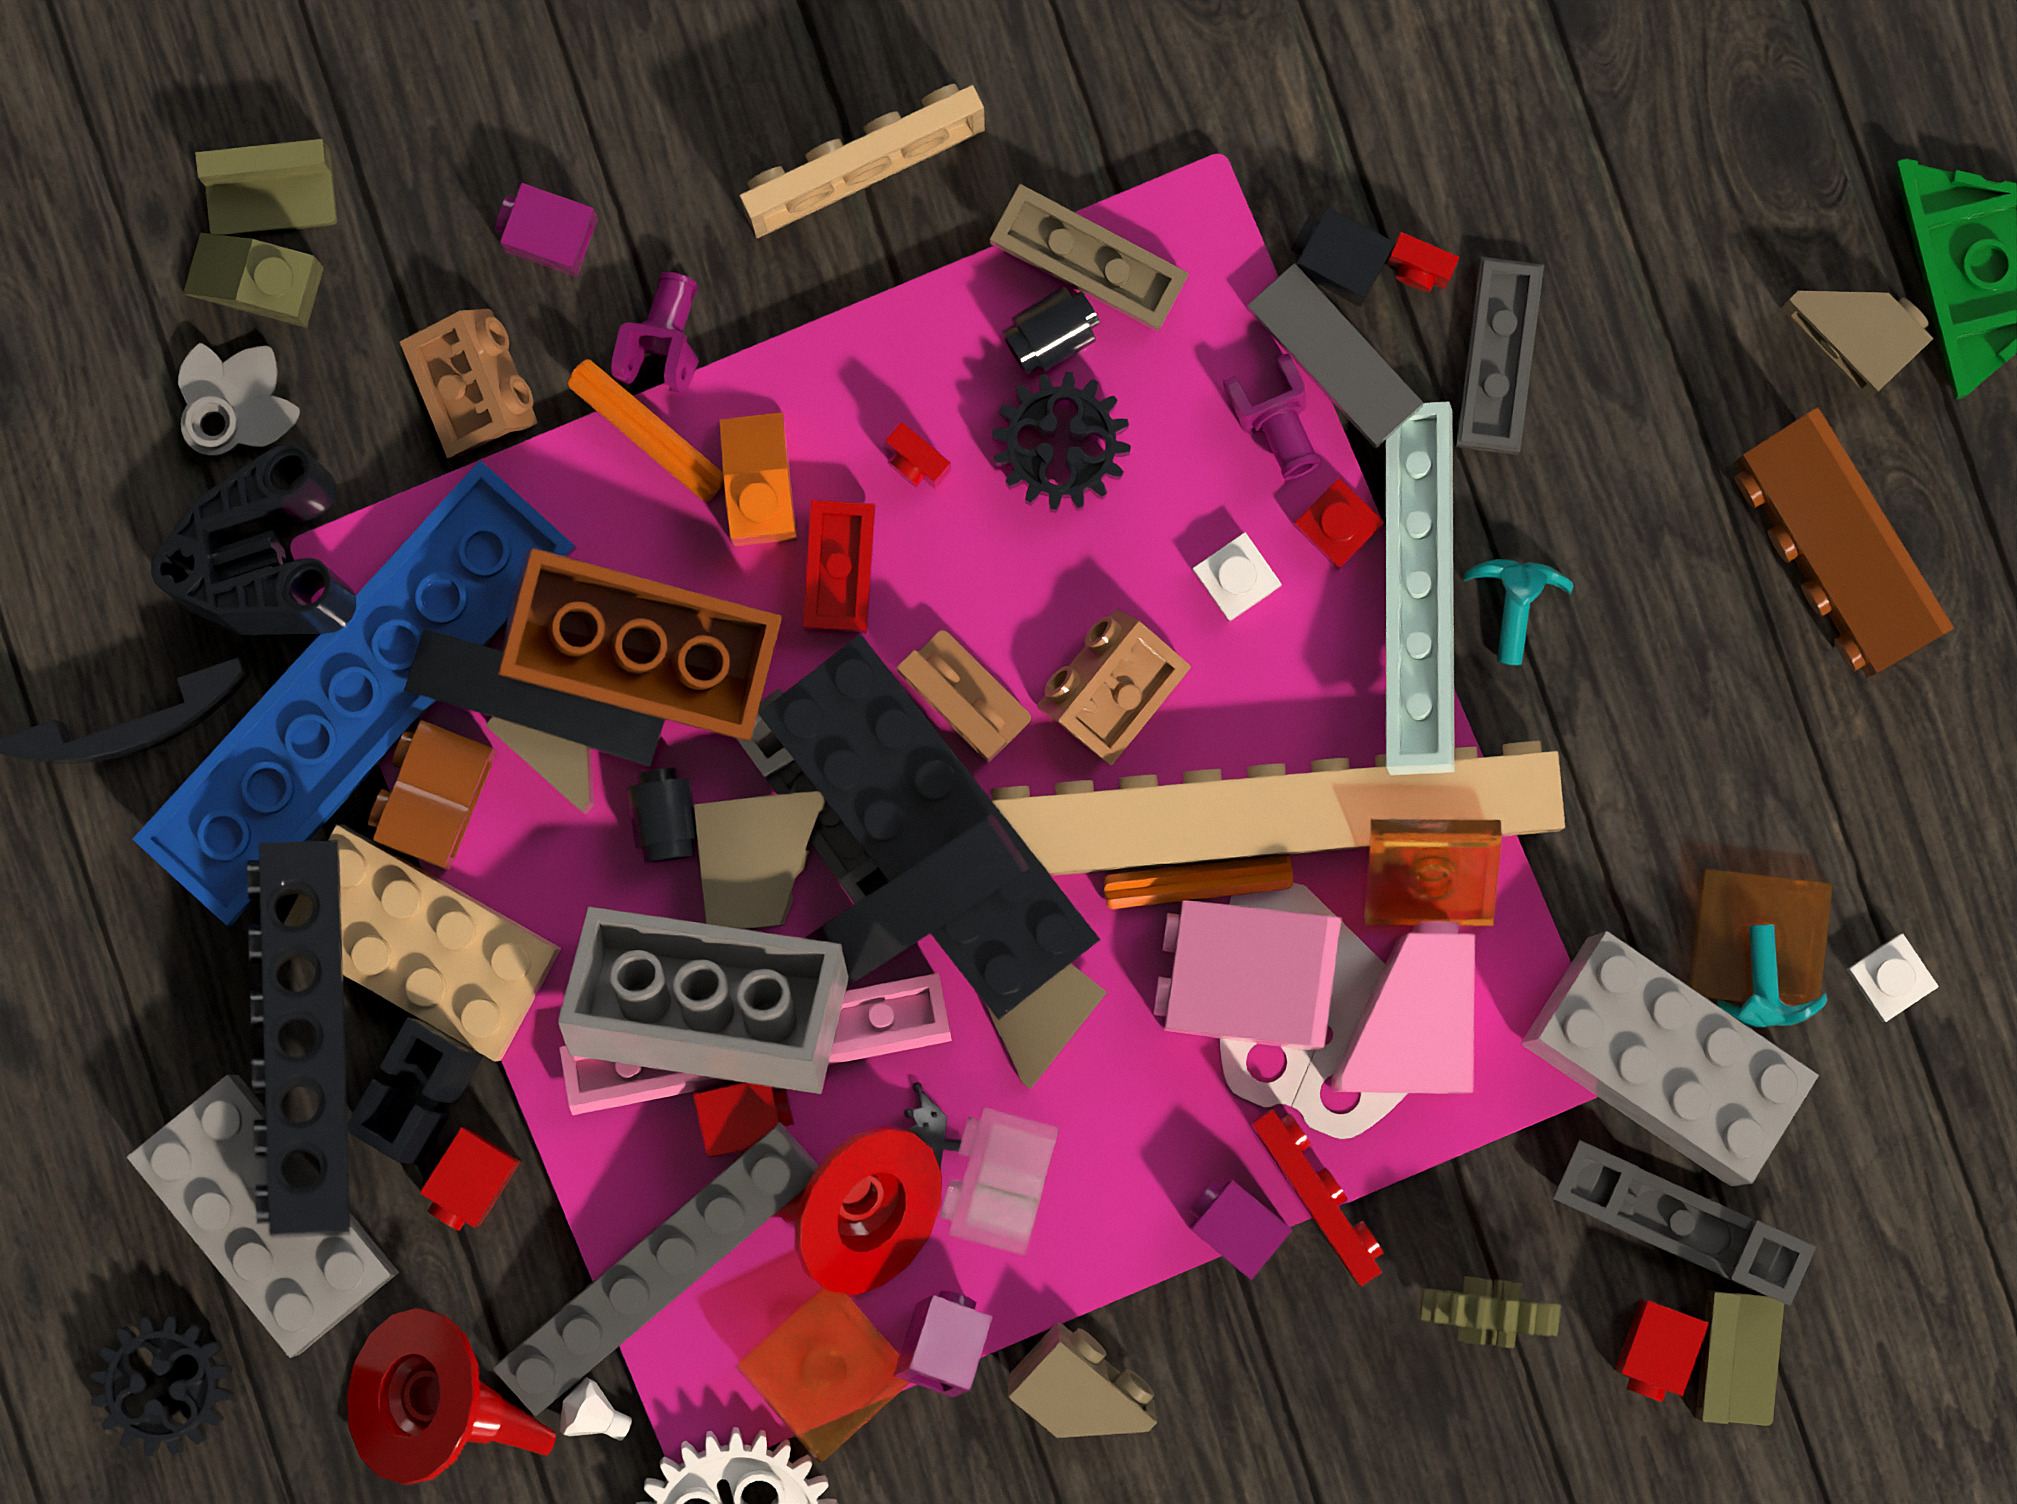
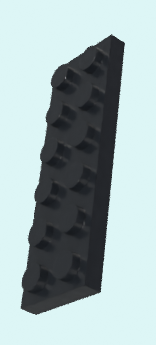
M861 634L758 713L889 882L991 814L995 816L1029 869L930 934L998 1020L1101 940Z

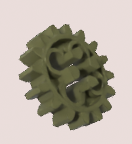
M1465 1276L1463 1292L1422 1288L1418 1319L1459 1326L1458 1341L1485 1345L1487 1329H1489L1487 1344L1507 1348L1515 1347L1516 1332L1558 1336L1561 1305L1520 1299L1521 1283L1494 1279L1493 1295H1490L1492 1280Z

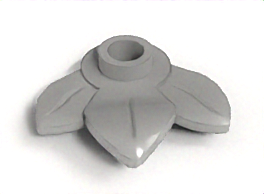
M202 343L196 345L187 355L178 375V385L187 403L181 418V430L186 442L195 451L207 456H220L229 453L238 444L258 448L266 447L285 436L296 424L300 415V409L285 399L273 396L276 389L278 371L275 354L271 347L260 346L245 349L233 355L224 363L217 354ZM212 414H220L225 419L224 430L216 436L206 435L203 430L205 419Z

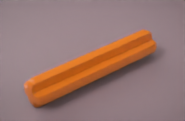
M585 359L572 371L567 380L570 389L699 499L709 502L724 487L723 472L593 361Z
M1277 855L1109 874L1104 878L1103 887L1107 907L1110 909L1182 902L1183 900L1190 901L1287 890L1293 886L1294 879L1290 857L1287 855Z

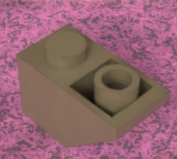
M1059 1321L1007 1376L1008 1397L1057 1438L1149 1432L1157 1423L1155 1402L1152 1399L1155 1394L1147 1382L1130 1369L1120 1373L1104 1359L1106 1351L1095 1338L1080 1328L1072 1333Z

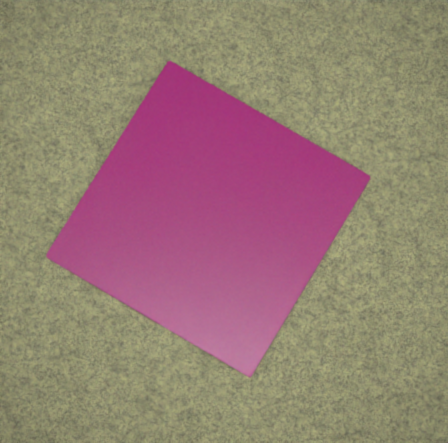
M1222 154L1210 155L1075 212L1189 273L1159 332L1084 294L1101 323L1092 328L1096 342L1046 372L1038 368L1026 375L1006 344L1001 331L1013 324L1011 317L1064 286L1071 296L1080 291L998 247L992 246L695 370L685 392L669 391L670 386L663 383L634 395L638 401L722 472L720 419L783 412L798 540L734 547L730 539L725 486L709 502L702 501L597 411L481 459L485 465L576 546V549L568 558L781 615L782 619L761 701L779 688L784 694L861 634L990 799L991 789L1029 786L1030 797L1056 795V783L1093 780L1094 792L1120 789L1119 778L1139 775H1157L1158 786L1184 784L1183 772L1221 769L1222 780L1248 778L1247 767L1265 764H1285L1286 775L1312 773L1311 761L1333 758H1349L1350 769L1376 767V755L1386 754V527L1383 525L1338 570L1293 526L1338 478L1381 518L1332 401L1294 360L1293 362L1304 382L1306 408L1298 416L1315 453L1318 454L1321 460L1320 465L1301 477L1285 480L1264 432L1246 433L1239 424L1225 391L1223 381L1236 376L1251 407L1284 394L1288 391L1278 370L1276 358L1287 354V352L1247 310V305L1278 278V274L1227 157ZM1066 372H1072L1075 381L1074 388L1083 390L1085 385L1094 379L1098 382L1095 398L1099 402L1113 395L1116 397L1118 403L1113 412L1109 414L1111 419L1123 418L1128 419L1129 429L1116 435V441H1122L1131 445L1129 456L1114 457L1113 462L1124 473L1121 480L1111 479L1106 476L1102 479L1107 491V496L1103 500L1096 497L1091 491L1084 493L1083 510L1077 511L1072 505L1070 498H1061V504L1057 513L1050 512L1049 497L1040 495L1031 506L1025 503L1028 487L1024 483L1018 487L1008 489L1005 481L1009 474L1014 471L1012 466H996L994 462V456L1001 451L1007 450V444H1001L992 440L993 429L1009 428L1010 423L999 414V410L1002 404L1018 409L1021 403L1016 394L1017 387L1022 385L1032 394L1039 392V375L1046 374L1052 386L1059 387L1062 386V380ZM1067 400L1058 402L1053 408V414L1058 419L1054 438H1043L1037 430L1032 428L1022 430L1017 438L1019 445L1028 450L1035 449L1041 443H1048L1053 446V465L1046 470L1045 475L1047 480L1055 485L1066 483L1070 477V472L1065 466L1066 454L1070 447H1080L1090 457H1097L1105 451V443L1098 436H1088L1082 442H1075L1070 439V420L1077 415V408L1072 402ZM901 421L951 462V471L936 489L925 480H922L917 487L913 486L887 463L894 454L886 448L885 440ZM478 461L298 535L292 540L290 545L294 561L302 558L320 560L348 584L356 596ZM811 500L872 503L876 506L867 633L803 629ZM1246 532L1282 585L1228 623L1192 569ZM324 588L314 594L311 599L312 603L320 598ZM1115 609H1119L1143 623L1192 667L1114 764L1110 766L1097 757L1058 722L1040 711L1037 705L1044 697L1045 686L1052 675L1060 668L1069 666L1083 649L1085 637L1091 627L1101 618L1109 616ZM506 626L487 647L502 651ZM941 630L947 631L1031 715L1030 723L989 764L897 672L896 667L914 649L919 652ZM1454 689V748L1477 747L1478 758H1484ZM436 701L410 731L415 733L422 720L492 747L497 753L450 871L420 859L418 861L423 870L562 948L501 1061L593 1281L747 1150L744 1149L707 1158L693 1094L745 1082L572 1115L570 1111L559 1048L566 1046L558 1021L588 906L706 924L698 839L693 840L695 856L664 862L644 863L642 848H635L626 788L639 784L637 776L639 772L675 767L677 778H690L694 804L777 794L737 738L665 720L651 768L592 750L594 806L587 814H584L486 726L492 717ZM397 745L379 764L390 792H392L401 769L392 765ZM1517 835L1287 855L1292 862L1293 883L1304 885L1336 917L1341 918V922L1384 964H1386L1396 940L1404 935L1413 933V925H1418L1419 922H1458V934L1474 935L1473 1092L1462 1094L1408 1093L1382 1119L1352 1138H1335L1309 1127L1303 1115L1293 1108L1292 1105L1276 1104L1272 1107H1262L1239 1097L1227 1085L1224 1076L1220 1038L1164 1031L1165 1016L1153 1015L1158 977L1171 978L1174 953L1162 951L1167 913L1179 914L1182 902L1110 909L1105 903L1104 878L1109 874L1215 862L1051 876L1101 939L1071 964L1107 991V993L1031 1089L1021 1082L986 1004L931 934L847 986L846 991L939 973L952 1041L828 1065L821 1094L787 1089L794 1125L786 1126L785 1128L813 1160L820 1165L828 1154L855 1134L880 1126L906 1130L916 1125L912 1117L907 1118L904 1115V1111L907 1108L913 1110L920 1107L918 1092L913 1090L914 1083L919 1082L922 1084L921 1090L947 1116L945 1138L965 1140L964 1152L943 1150L941 1164V1207L931 1235L912 1263L884 1286L858 1295L834 1293L824 1289L805 1274L795 1250V1224L785 1222L782 1218L770 1217L619 1346L664 1456L681 1465L684 1462L681 1443L684 1441L689 1442L700 1453L706 1450L705 1440L707 1431L714 1433L720 1446L729 1445L733 1427H739L744 1445H752L758 1432L764 1430L766 1432L767 1448L783 1442L785 1439L795 1437L915 1386L916 1384L893 1375L916 1303L932 1295L939 1296L940 1291H950L967 1296L976 1301V1311L993 1317L980 1356L982 1358L1052 1328L1058 1321L1060 1323L1067 1322L1221 1257L1217 1251L1189 1229L1197 1220L1189 1212V1209L1213 1181L1223 1188L1230 1179L1233 1180L1289 1227L1311 1219V1215L1250 1125L1251 1122L1269 1110H1274L1280 1120L1291 1113L1312 1145L1302 1153L1316 1173L1327 1167L1347 1197L1346 1201L1338 1205L1339 1207L1597 1098L1598 1096L1520 1044L1567 971L1571 961ZM809 840L806 849L811 851L804 871L795 878L792 887L794 900L785 925L749 929V931L804 939V937L855 903ZM1231 896L1190 901L1230 905ZM1328 1025L1326 1027L1324 1046L1333 1039V1031ZM1256 1044L1247 1054V1070L1253 1078L1260 1082H1274L1286 1071V1054L1281 1047ZM1332 1074L1321 1085V1102L1332 1113L1340 1115L1349 1113L1358 1105L1361 1092H1331Z

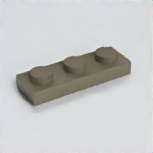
M1019 184L990 238V244L1082 291L1084 294L1156 332L1160 331L1189 276V273L1022 184Z

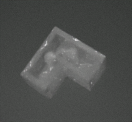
M984 1107L981 1120L968 1116L958 1154L970 1157L963 1182L955 1179L950 1180L940 1218L952 1221L949 1235L1025 1255L1059 1128Z

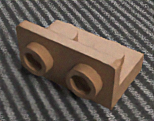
M490 309L458 311L400 341L447 458L461 457L509 432L527 430L537 425V418L532 409L533 396L524 379L518 375L508 350L509 338L507 332Z
M1115 609L1109 616L1101 618L1091 627L1085 637L1083 649L1069 666L1060 668L1052 675L1045 686V695L1037 705L1040 711L1058 722L1097 757L1110 766L1114 764L1192 667L1143 623L1119 609Z
M945 630L939 631L919 652L914 649L896 667L898 674L988 764L1031 721L1030 713Z

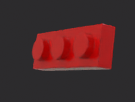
M1269 1110L1251 1122V1127L1355 1283L1361 1287L1381 1274V1269L1374 1261V1259L1383 1254L1381 1247L1363 1221L1354 1227L1350 1225L1338 1205L1347 1200L1345 1193L1327 1167L1318 1173L1314 1171L1302 1153L1312 1145L1291 1113L1280 1120L1274 1110Z

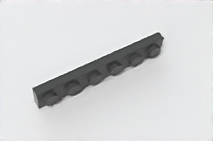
M781 1122L777 1123L495 1365L493 1370L536 1417L805 1189L807 1183L819 1168V1165Z

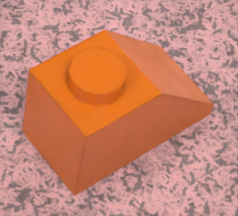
M783 412L720 419L723 477L730 539L734 547L798 540Z

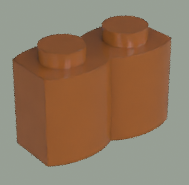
M422 720L415 733L405 730L399 740L392 760L393 766L401 768L392 792L384 789L380 791L369 817L368 825L377 828L373 840L381 845L450 871L497 752L492 747Z

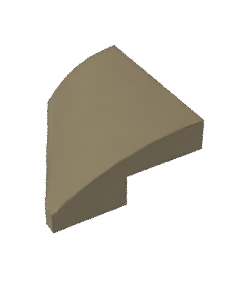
M819 791L694 804L706 924L743 930L785 925L794 900L792 887L795 878L804 871L811 851L806 849L818 812L825 811L828 803Z
M1073 964L1068 965L1000 1020L988 1008L1021 1082L1029 1089L1033 1087L1107 993V991Z

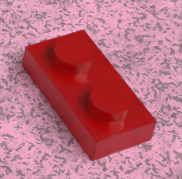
M811 500L803 629L853 633L868 632L875 504Z

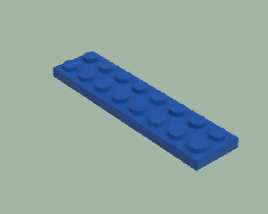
M479 460L357 593L356 610L349 623L334 633L320 634L132 840L225 925L231 926L255 900L248 899L247 860H259V843L309 841L399 743L404 731H410L436 702L435 700L404 691L423 629L487 647L507 625L524 555L531 548L568 558L576 549V546L487 465Z

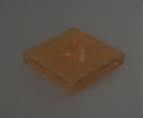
M1371 819L1364 904L1365 925L1413 926L1418 925L1419 922L1443 921L1458 922V926H1493L1502 842L1501 820Z
M1703 869L1690 988L1705 998L1745 1003L1753 995L1748 926L1774 924L1780 1000L1786 1005L1796 1006L1810 1002L1820 996L1833 884Z
M823 1287L818 1289L734 1365L819 1463L824 1462L910 1383L893 1376L900 1355L848 1295L830 1292Z

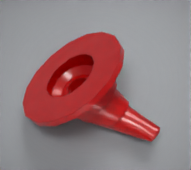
M880 1126L853 1135L828 1154L807 1183L806 1188L771 1218H782L785 1222L795 1224V1250L805 1274L830 1292L858 1295L887 1284L912 1263L927 1242L941 1207L942 1173L933 1149L914 1133L905 1129Z
M419 1308L393 1314L370 1333L354 1361L347 1392L348 1427L359 1457L378 1477L405 1485L432 1480L456 1461L466 1442L487 1444L493 1441L545 1456L552 1451L556 1440V1432L501 1397L499 1393L479 1380L478 1363L467 1335L446 1315Z

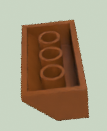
M1819 407L1766 439L1735 461L1740 473L1736 474L1734 479L1740 492L1752 508L1761 505L1774 526L1768 530L1772 544L1785 562L1788 563L1794 559L1807 579L1806 582L1801 584V589L1808 603L1818 616L1829 615L1840 633V636L1834 639L1835 645L1843 660L1852 671L1855 672L1861 668L1865 676L1869 678L1954 629Z
M531 548L523 557L511 603L498 675L749 742L751 741L782 616Z

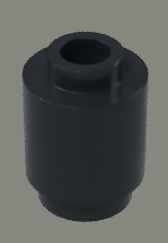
M1063 286L1011 317L1013 324L1002 330L1001 333L1016 361L1025 374L1028 375L1038 368L1046 372L1096 342L1092 328L1101 323L1082 291L1071 296Z
M675 767L637 773L639 784L627 787L626 790L635 848H642L644 863L664 862L695 856L693 840H697V830L690 778H677Z

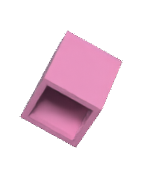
M1183 900L1179 914L1167 913L1162 951L1174 953L1171 978L1158 977L1153 1015L1165 1016L1164 1031L1314 1052L1324 1048L1341 918Z
M1425 921L1419 922L1418 925H1413V933L1404 935L1396 940L1333 1074L1331 1092L1435 1094L1473 1092L1474 935L1458 934V922Z

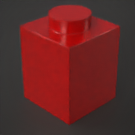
M745 1082L693 1094L707 1158L748 1149L779 1122L784 1127L794 1125L790 1100L785 1088L774 1089L772 1086Z
M461 1127L420 1194L433 1201L427 1211L460 1231L465 1222L474 1228L481 1226L518 1168L521 1160L469 1127Z
M1640 1298L1615 1367V1371L1630 1377L1626 1389L1663 1402L1666 1390L1683 1396L1709 1323Z

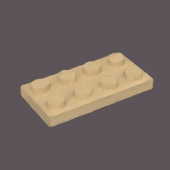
M956 84L940 88L921 100L924 106L923 109L904 118H901L897 111L883 115L863 128L866 133L865 136L843 146L840 139L831 140L808 152L805 155L808 163L785 173L782 166L769 169L749 180L747 184L750 190L741 194L740 198L745 215L756 238L762 237L985 131L984 106L974 86L971 85L961 91L958 90Z
M344 824L336 825L328 841L338 840L340 848L343 975L495 1062L501 1061L562 948ZM299 894L284 925L297 927L305 924L313 913V903L306 896Z

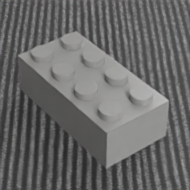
M588 906L558 1024L569 1055L821 1094L849 977L841 944Z
M1608 931L1586 939L1520 1043L1729 1186L1753 1183L1819 1076Z
M226 1075L127 1158L289 1358L304 1352L395 1277L399 1271L351 1213V1235L271 1238L269 1235V1224H257L256 1185L268 1184L267 1158L255 1159L254 1119H266V1108L239 1075ZM302 1152L290 1156L283 1168L285 1181L297 1188L312 1185L320 1175Z

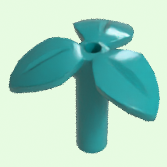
M1496 559L1478 564L1464 572L1463 582L1479 577H1495L1502 580L1506 588L1497 661L1508 665H1521L1530 603L1540 595L1546 583L1557 586L1571 594L1573 582L1552 567L1539 563L1527 562L1526 564H1518V562L1513 560Z
M1774 924L1748 926L1753 995L1746 1000L1742 1007L1721 999L1717 1000L1716 1006L1749 1028L1775 1025L1790 1026L1814 1016L1826 1004V992L1804 1004L1796 1006L1784 1004L1779 998Z

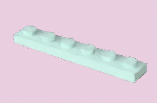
M1449 402L1424 403L1420 410L1386 439V767L1390 775L1454 772L1452 409Z

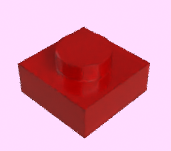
M1401 232L1387 265L1398 270L1395 277L1402 283L1421 291L1431 292L1433 285L1445 290L1459 260V256Z
M902 421L885 440L886 448L894 454L887 463L915 487L922 480H925L936 489L951 471V462Z
M1338 478L1293 526L1339 570L1385 522Z

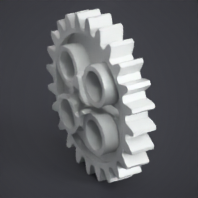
M733 1427L729 1445L720 1446L714 1433L707 1431L705 1440L706 1450L700 1453L689 1442H682L681 1450L684 1462L681 1465L666 1457L660 1460V1467L667 1478L666 1481L646 1478L644 1482V1489L655 1499V1502H636V1504H684V1502L692 1498H701L707 1500L710 1504H723L718 1492L717 1482L725 1479L730 1485L734 1504H747L741 1496L742 1490L747 1484L761 1480L769 1482L777 1491L776 1498L771 1504H838L836 1499L818 1500L817 1497L829 1486L826 1475L807 1480L806 1475L812 1466V1458L809 1455L799 1458L794 1463L788 1461L791 1443L787 1439L781 1442L773 1452L767 1450L766 1432L764 1430L758 1432L752 1445H744L739 1427Z

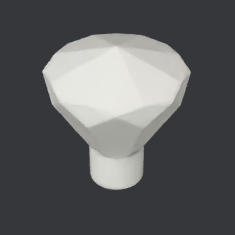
M585 1377L578 1382L563 1400L559 1431L567 1436L604 1433L622 1441L628 1433L632 1418L614 1410L597 1383Z

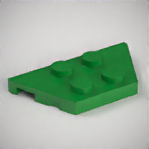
M1904 159L1897 161L1893 166L1953 398L1957 400L1967 396L2017 353V183L2009 181L1998 183L1985 180L1981 175L1959 170L1953 173L1918 165V161Z

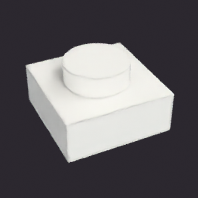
M1246 532L1192 569L1228 623L1282 585Z
M1898 934L1846 969L1881 1022H1887L1939 987L1904 934Z

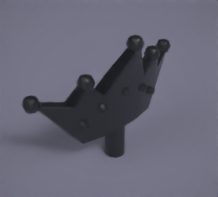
M917 1082L914 1083L913 1090L918 1092L920 1107L913 1110L907 1108L904 1111V1115L907 1118L912 1117L916 1125L906 1130L914 1133L933 1149L941 1170L943 1150L964 1152L965 1140L945 1138L947 1116L921 1090L922 1084Z

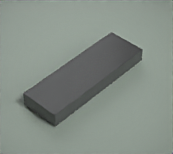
M1481 257L1479 260L1455 447L1514 455L1520 453L1544 265Z
M1295 263L1247 305V310L1375 449L1423 407L1424 403Z

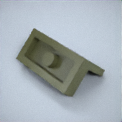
M323 139L195 152L198 178L206 187L209 227L212 234L236 236L329 226L337 222L331 151Z
M1714 1290L1706 1291L1704 1321L1709 1324L1701 1344L1694 1418L1703 1422L1728 1424V1422L1763 1426L1772 1424L1784 1303L1768 1296Z

